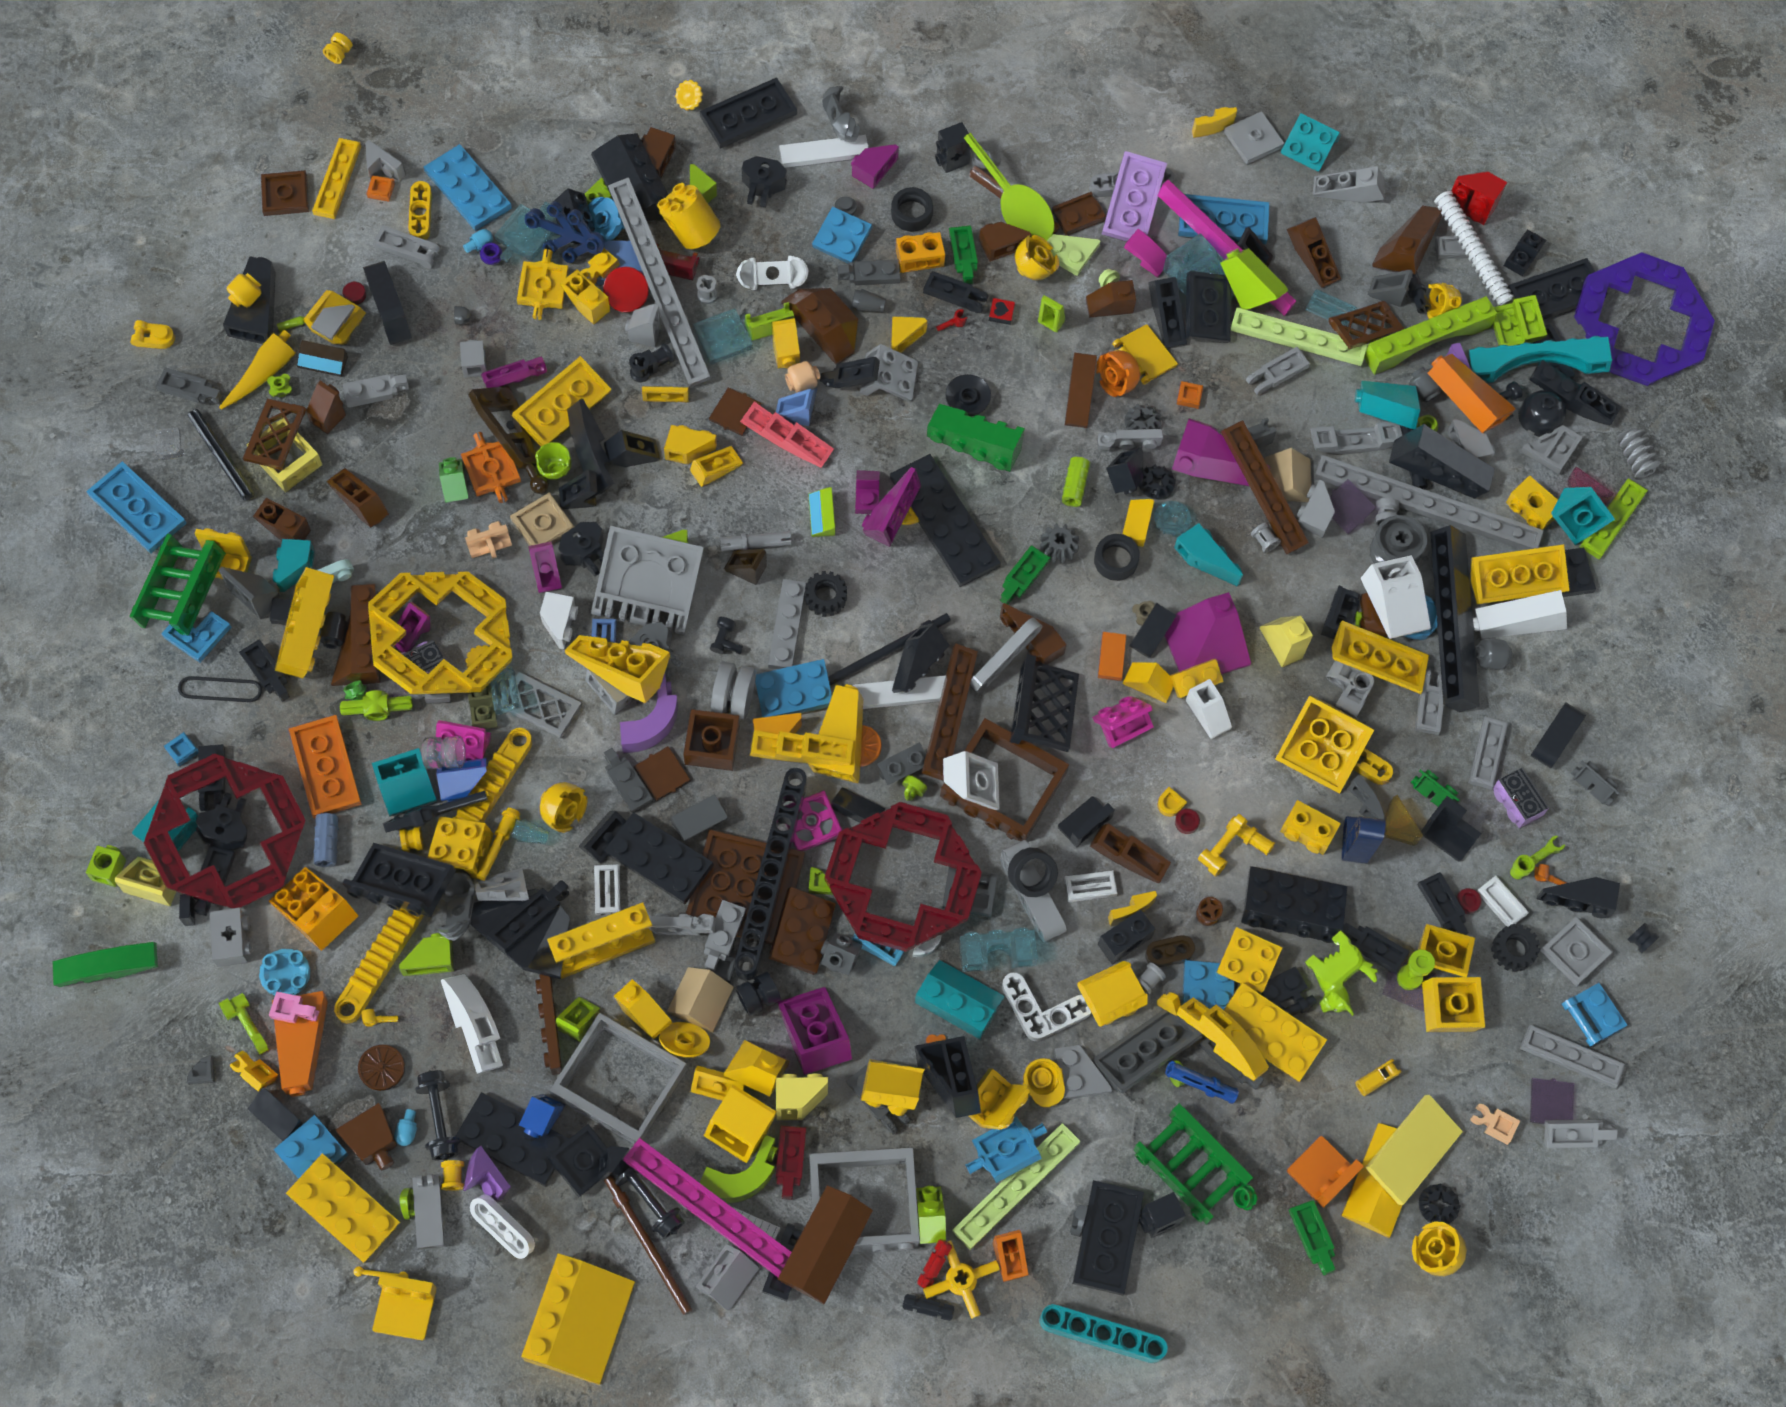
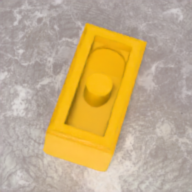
M729 446L693 460L690 471L702 487L742 466L743 461L733 447Z

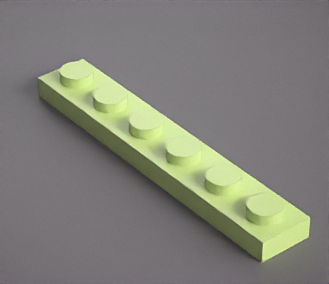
M1236 308L1231 325V331L1292 348L1298 347L1303 351L1358 366L1362 365L1367 344L1349 349L1337 334L1241 308Z
M1062 1123L1037 1147L1042 1159L1005 1178L952 1232L971 1250L1081 1141Z

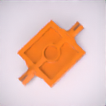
M478 432L479 437L475 433L473 437L477 446L471 451L462 453L461 457L476 497L495 492L499 503H503L501 495L504 502H506L508 497L504 488L521 482L515 463L499 441L486 443L482 432Z

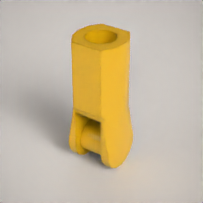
M1390 1059L1355 1082L1356 1087L1363 1096H1367L1402 1073L1401 1069L1398 1070L1393 1064L1394 1059ZM1385 1069L1389 1076L1385 1078L1381 1070Z

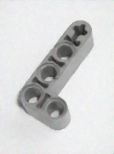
M1026 840L1014 844L1001 852L1000 862L1008 879V867L1013 856L1020 850L1030 847ZM1034 859L1028 861L1020 873V880L1026 886H1033L1041 881L1033 865ZM1013 887L1043 942L1067 931L1064 920L1049 893L1037 898L1027 897Z

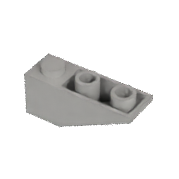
M1378 166L1314 176L1313 196L1362 203L1383 200L1385 196V179Z

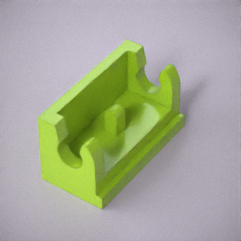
M789 302L783 304L784 308L752 318L750 313L745 315L744 322L752 341L772 335V322L794 319V313L789 309Z

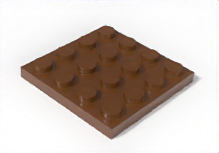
M709 829L702 856L712 861L714 866L690 897L686 914L697 918L702 914H707L716 918L722 900L746 908V913L736 936L741 938L767 843ZM776 846L772 848L771 851L775 854L782 853L784 849L780 846ZM790 849L766 944L772 945L787 889L790 887L797 888L805 858V852ZM769 869L765 872V874L769 877L776 876L778 872L774 869ZM763 892L759 895V898L762 900H768L772 897L768 892ZM757 915L753 918L755 923H763L766 920L762 915Z

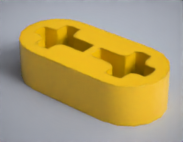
M1364 748L1361 754L1364 757V762H1361V764L1356 763L1353 770L1377 785L1387 784L1393 775L1392 766ZM1381 769L1385 770L1384 775H1382V777H1379L1377 775L1378 771H1380Z

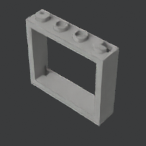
M599 1013L549 1091L553 1098L634 1145L639 1138L644 1140L686 1073L687 1064L682 1057L664 1051L663 1046L653 1039L647 1041L642 1038V1034L635 1028L629 1026L627 1029L619 1024L620 1021L616 1017H611L608 1014L604 1016ZM603 1030L675 1071L638 1130L567 1089L568 1084Z
M913 1148L809 1154L812 1213L820 1199L818 1169L906 1164L910 1234L859 1237L851 1254H860L863 1249H872L873 1253L887 1252L888 1248L898 1247L899 1251L914 1249V1246H919Z

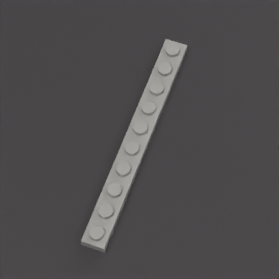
M629 177L608 185L655 303L659 304L661 318L689 386L692 387L710 380L711 377Z
M1324 455L1321 456L1314 476L1315 479L1376 500L1394 498L1399 501L1400 508L1523 550L1538 548L1543 534V530Z

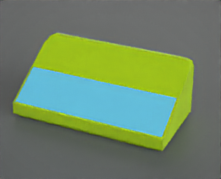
M832 487L809 493L812 537L835 536Z

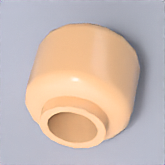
M808 361L790 366L787 374H785L789 390L795 393L807 389H815L818 384L817 380L820 379L817 366L812 367Z

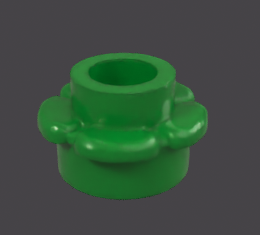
M1241 1185L1233 1194L1234 1203L1239 1208L1251 1210L1253 1205L1257 1204L1258 1197L1251 1185H1246L1245 1187Z

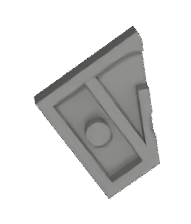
M1562 425L1554 429L1552 433L1540 436L1535 442L1525 444L1520 452L1559 474L1583 436Z
M523 868L488 876L485 881L480 879L474 880L478 901L529 900Z
M1080 1045L1054 1049L1056 1063L1063 1070L1065 1085L1063 1100L1112 1092L1109 1083Z

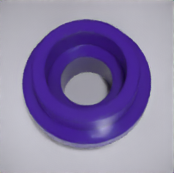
M495 243L485 244L480 251L481 260L488 265L499 263L503 257L502 249Z

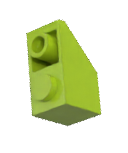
M941 1186L916 1188L920 1244L937 1243L940 1239L946 1241V1217Z

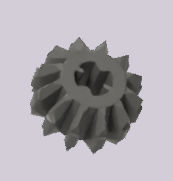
M1056 523L1053 529L1047 527L1045 533L1041 535L1040 541L1042 543H1040V549L1045 551V555L1052 557L1053 563L1056 559H1060L1062 564L1066 558L1072 560L1074 553H1077L1079 550L1077 545L1080 540L1079 536H1075V529L1067 530V524L1060 528Z

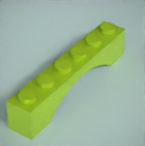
M1487 296L1369 343L1364 359L1373 374H1379L1395 367L1414 353L1436 342L1455 336H1472L1491 328L1498 313Z

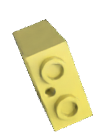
M283 417L271 425L277 431L287 426V423ZM270 426L262 433L260 438L273 433ZM290 430L278 435L279 440L288 436ZM298 432L293 442L304 455L280 473L273 468L260 465L285 493L322 466L319 454ZM274 437L262 444L267 451L278 441ZM261 445L256 447L254 455L264 453Z

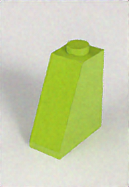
M1239 248L1232 250L1226 254L1227 258L1220 262L1241 309L1248 310L1276 300L1288 291L1285 284L1249 248L1242 251Z

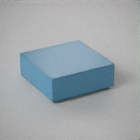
M184 732L164 745L166 751L179 767L199 753L198 749Z

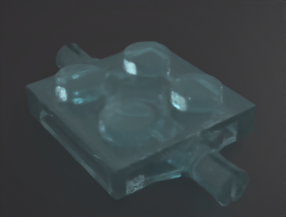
M544 202L539 210L543 212L545 219L548 220L546 215L548 213L547 207L550 203ZM522 204L518 206L494 235L496 241L507 247L500 255V258L503 261L505 260V262H508L514 253L533 261L543 249V244L555 234L541 227L536 229L529 228L525 224V215L531 209Z

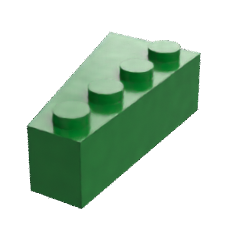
M939 404L927 426V437L936 443L948 445L957 452L967 453L978 461L988 462L999 470L1010 472L1021 452L1025 428L1017 426L1016 429H1011L1007 427L1005 422L998 421L997 424L988 422L984 416L977 414V416L970 417L966 411Z

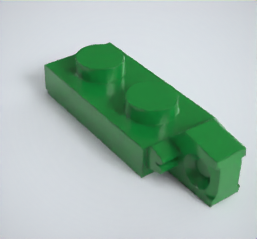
M971 225L950 227L949 238L957 273H962L963 282L973 284V272L977 271L978 260Z
M1031 545L1006 576L1002 585L1005 590L1001 594L1000 601L1009 605L1015 596L1020 598L1024 595L1050 562L1051 557Z
M1314 1200L1290 1208L1288 1211L1308 1258L1311 1259L1312 1264L1318 1263L1323 1276L1333 1273L1335 1267L1331 1258L1335 1257L1334 1245Z

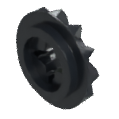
M1154 464L1151 467L1146 466L1143 470V482L1139 485V488L1149 498L1163 499L1173 492L1176 479H1174L1172 471H1168L1165 465L1160 467ZM1153 477L1156 479L1163 478L1161 485L1158 483L1153 484Z
M1441 1183L1425 1188L1418 1202L1422 1216L1430 1223L1445 1222L1450 1224L1458 1217L1461 1207L1458 1195L1452 1191L1451 1187H1446ZM1439 1196L1442 1198V1202L1448 1205L1443 1207L1441 1212L1438 1210V1206L1431 1204L1436 1202Z

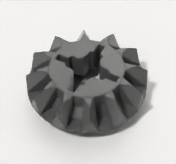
M1137 404L1135 407L1129 408L1125 416L1126 428L1128 430L1160 429L1161 414H1158L1156 407L1151 408L1148 404ZM1140 414L1147 419V425L1143 421H1138Z

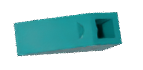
M1198 523L1177 537L1174 548L1188 565L1235 586L1240 585L1243 577L1240 566L1229 559L1226 550L1221 545H1217L1208 529L1203 528Z

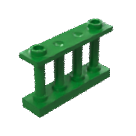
M167 534L129 617L141 628H146L150 618L169 621V624L181 635L189 636L226 553L215 541L206 540L202 550L183 548L171 534ZM178 556L197 559L193 570L173 568ZM169 577L188 580L183 591L164 589ZM159 597L178 600L174 612L154 609Z
M1178 1103L1169 1114L1172 1118L1170 1120L1171 1123L1147 1147L1139 1141L1133 1150L1136 1153V1159L1142 1165H1148L1191 1209V1215L1198 1222L1203 1221L1207 1225L1214 1217L1209 1210L1234 1186L1240 1187L1242 1185L1245 1187L1253 1177ZM1178 1130H1183L1190 1137L1189 1142L1164 1166L1153 1154ZM1196 1149H1202L1208 1155V1160L1182 1184L1172 1173ZM1215 1167H1220L1227 1174V1179L1200 1203L1190 1192Z

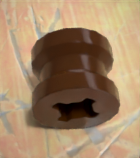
M1214 897L1202 899L1196 910L1197 920L1205 926L1215 925L1222 915L1223 905Z

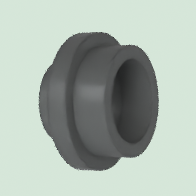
M844 196L836 200L835 208L853 215L856 212L857 204L851 197Z

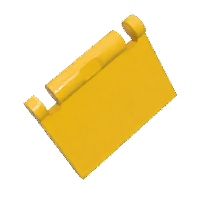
M1147 324L1114 340L1112 343L1115 348L1122 344L1123 347L1119 350L1127 351L1137 360L1140 367V376L1144 373L1146 374L1140 380L1143 385L1178 366V363Z

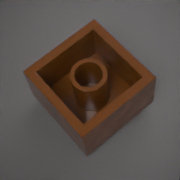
M691 709L683 753L685 765L733 771L740 730L739 715Z

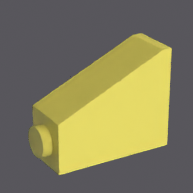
M1302 616L1280 617L1260 626L1262 634L1281 667L1303 659L1313 635Z

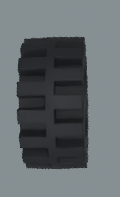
M822 571L821 575L817 572L814 574V578L810 577L808 579V583L805 586V602L809 606L810 611L814 610L816 615L822 613V617H826V614L834 616V612L839 613L841 608H844L847 601V586L844 579L841 580L840 575L834 576L832 571L829 574H826V571ZM829 587L836 592V596L828 601L821 600L816 596V592L820 588Z
M1511 924L1509 927H1504L1494 938L1493 946L1491 947V952H1494V960L1498 959L1497 964L1499 966L1503 964L1505 970L1512 969V972L1523 971L1537 959V955L1540 952V948H1538L1540 942L1535 939L1537 937L1535 932L1531 934V929L1529 927L1524 929L1521 924L1518 926ZM1510 939L1520 941L1525 948V954L1521 957L1512 955L1507 950V941Z

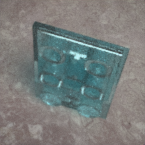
M1201 233L1167 255L1163 271L1169 278H1177L1178 287L1185 295L1187 272L1196 271L1225 275L1220 264L1222 262L1220 256ZM1231 288V299L1236 296Z

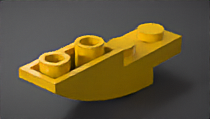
M1193 997L1179 1007L1176 1015L1216 1043L1213 1052L1237 1068L1245 1076L1255 1081L1268 1070L1269 1066L1254 1041L1217 1004L1209 1009Z

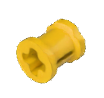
M447 1160L441 1162V1168H443L441 1190L458 1191L464 1188V1183H462L464 1161Z

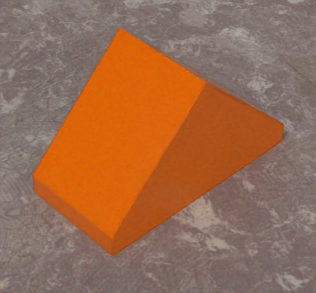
M1016 1230L995 1236L992 1244L1003 1282L1027 1276L1028 1269L1021 1231Z

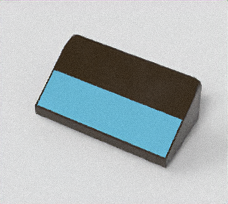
M302 340L297 368L342 377L348 356L343 348Z

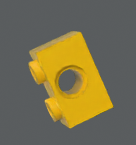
M1529 475L1511 492L1506 503L1513 512L1521 515L1530 526L1544 530L1555 520L1551 512L1558 499Z

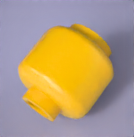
M240 273L227 286V291L230 294L228 299L237 307L241 304L244 307H250L261 295V289L259 288L261 284L250 274L244 275Z

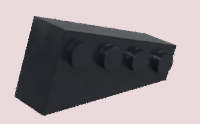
M1425 424L1394 440L1389 463L1473 499L1490 491L1495 468Z

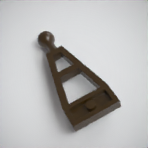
M510 387L472 389L468 396L479 416L519 469H526L531 478V490L536 494L545 493L549 483L545 477L538 474L535 468L537 464L536 454L530 436L512 416V413L519 408V404ZM509 410L516 433L507 434L491 412ZM515 443H521L525 457L519 451Z

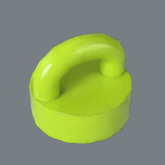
M908 775L902 783L906 788L904 797L907 801H912L916 795L922 797L927 791L926 784L911 775Z

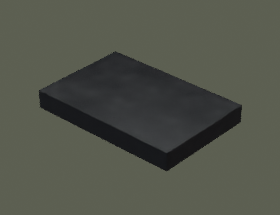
M1196 271L1187 272V339L1229 343L1231 341V286L1226 275Z

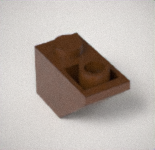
M320 380L313 392L306 413L310 423L328 435L346 414L337 388L331 384L326 385Z
M265 498L253 515L254 519L280 540H305L311 532L305 517L268 498Z

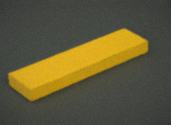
M343 138L338 139L312 210L313 215L331 219L336 218L361 149L360 142Z

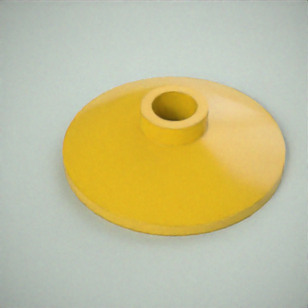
M688 1022L671 1023L659 1036L661 1045L668 1052L681 1057L700 1056L710 1046V1038L707 1032L701 1027Z

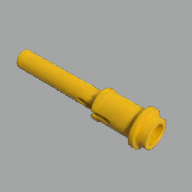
M507 808L502 812L503 818L494 832L496 837L476 875L478 879L486 880L504 841L509 840L515 824L520 822V812L516 809Z

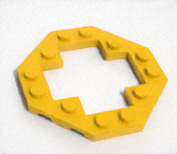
M411 572L400 573L369 601L368 612L373 666L410 694L481 692L512 661L506 601L470 572H458V574L425 572L424 575H411ZM453 591L486 616L475 628L474 634L490 645V647L463 673L443 659L427 674L393 648L406 635V630L393 621L391 617L417 592L437 606Z

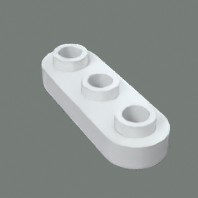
M483 1194L471 1202L470 1212L473 1218L514 1257L525 1258L533 1252L535 1242L531 1234L492 1197Z

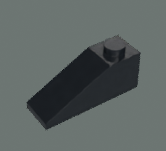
M1171 277L1148 282L1152 307L1165 348L1187 344L1177 278Z

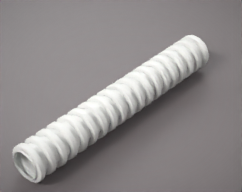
M1443 192L1434 202L1436 205H1439L1438 209L1442 210L1441 214L1445 216V221L1449 222L1448 226L1452 228V233H1456L1455 238L1459 239L1458 243L1462 245V250H1466L1465 255L1469 256L1468 260L1470 262H1473L1472 266L1476 268L1475 272L1479 273V278L1483 279L1482 283L1486 285V290L1490 291L1489 295L1493 296V302H1497L1496 306L1512 303L1515 296L1510 294L1511 290L1507 289V283H1503L1504 278L1500 277L1501 273L1497 271V266H1493L1494 261L1490 260L1491 256L1489 254H1486L1487 250L1483 248L1484 244L1480 242V238L1476 237V231H1472L1474 228L1472 225H1469L1470 221L1466 220V214H1462L1463 209L1459 208L1460 204L1456 202V198L1452 197L1453 192Z

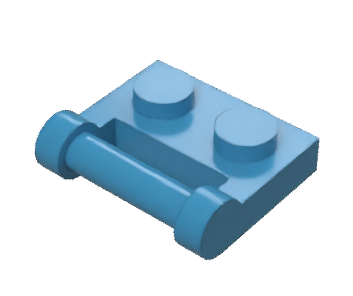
M1600 983L1561 1004L1565 1011L1568 1010L1586 1036V1042L1589 1047L1627 1026V1023ZM1580 1003L1599 1033H1595L1577 1004Z

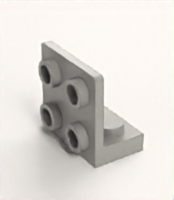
M882 344L867 352L865 358L877 357L880 360L878 379L874 382L861 384L860 393L868 396L880 388L906 401L912 400L918 361Z

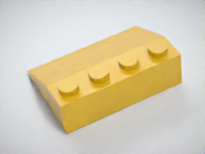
M558 1253L521 1355L523 1360L600 1385L635 1281Z

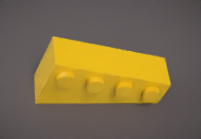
M305 568L295 587L275 671L299 678H304L308 671H312L315 663V658L312 655L313 651L317 650L320 642L318 633L319 629L324 625L326 617L324 611L330 601V590L334 575Z

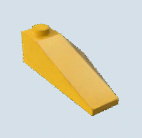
M579 635L565 649V654L624 694L644 703L660 688L670 658V652L652 644L630 645L629 641L621 640V643L608 642L606 638Z

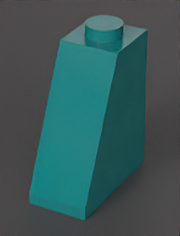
M1361 381L1360 389H1356L1354 399L1355 403H1358L1359 412L1410 429H1416L1420 413L1416 386Z

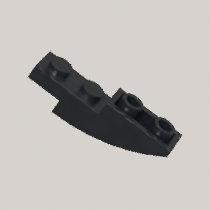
M1544 360L1538 363L1529 379L1543 390L1552 391L1560 396L1567 410L1598 423L1610 426L1621 409V406L1586 382L1579 385Z

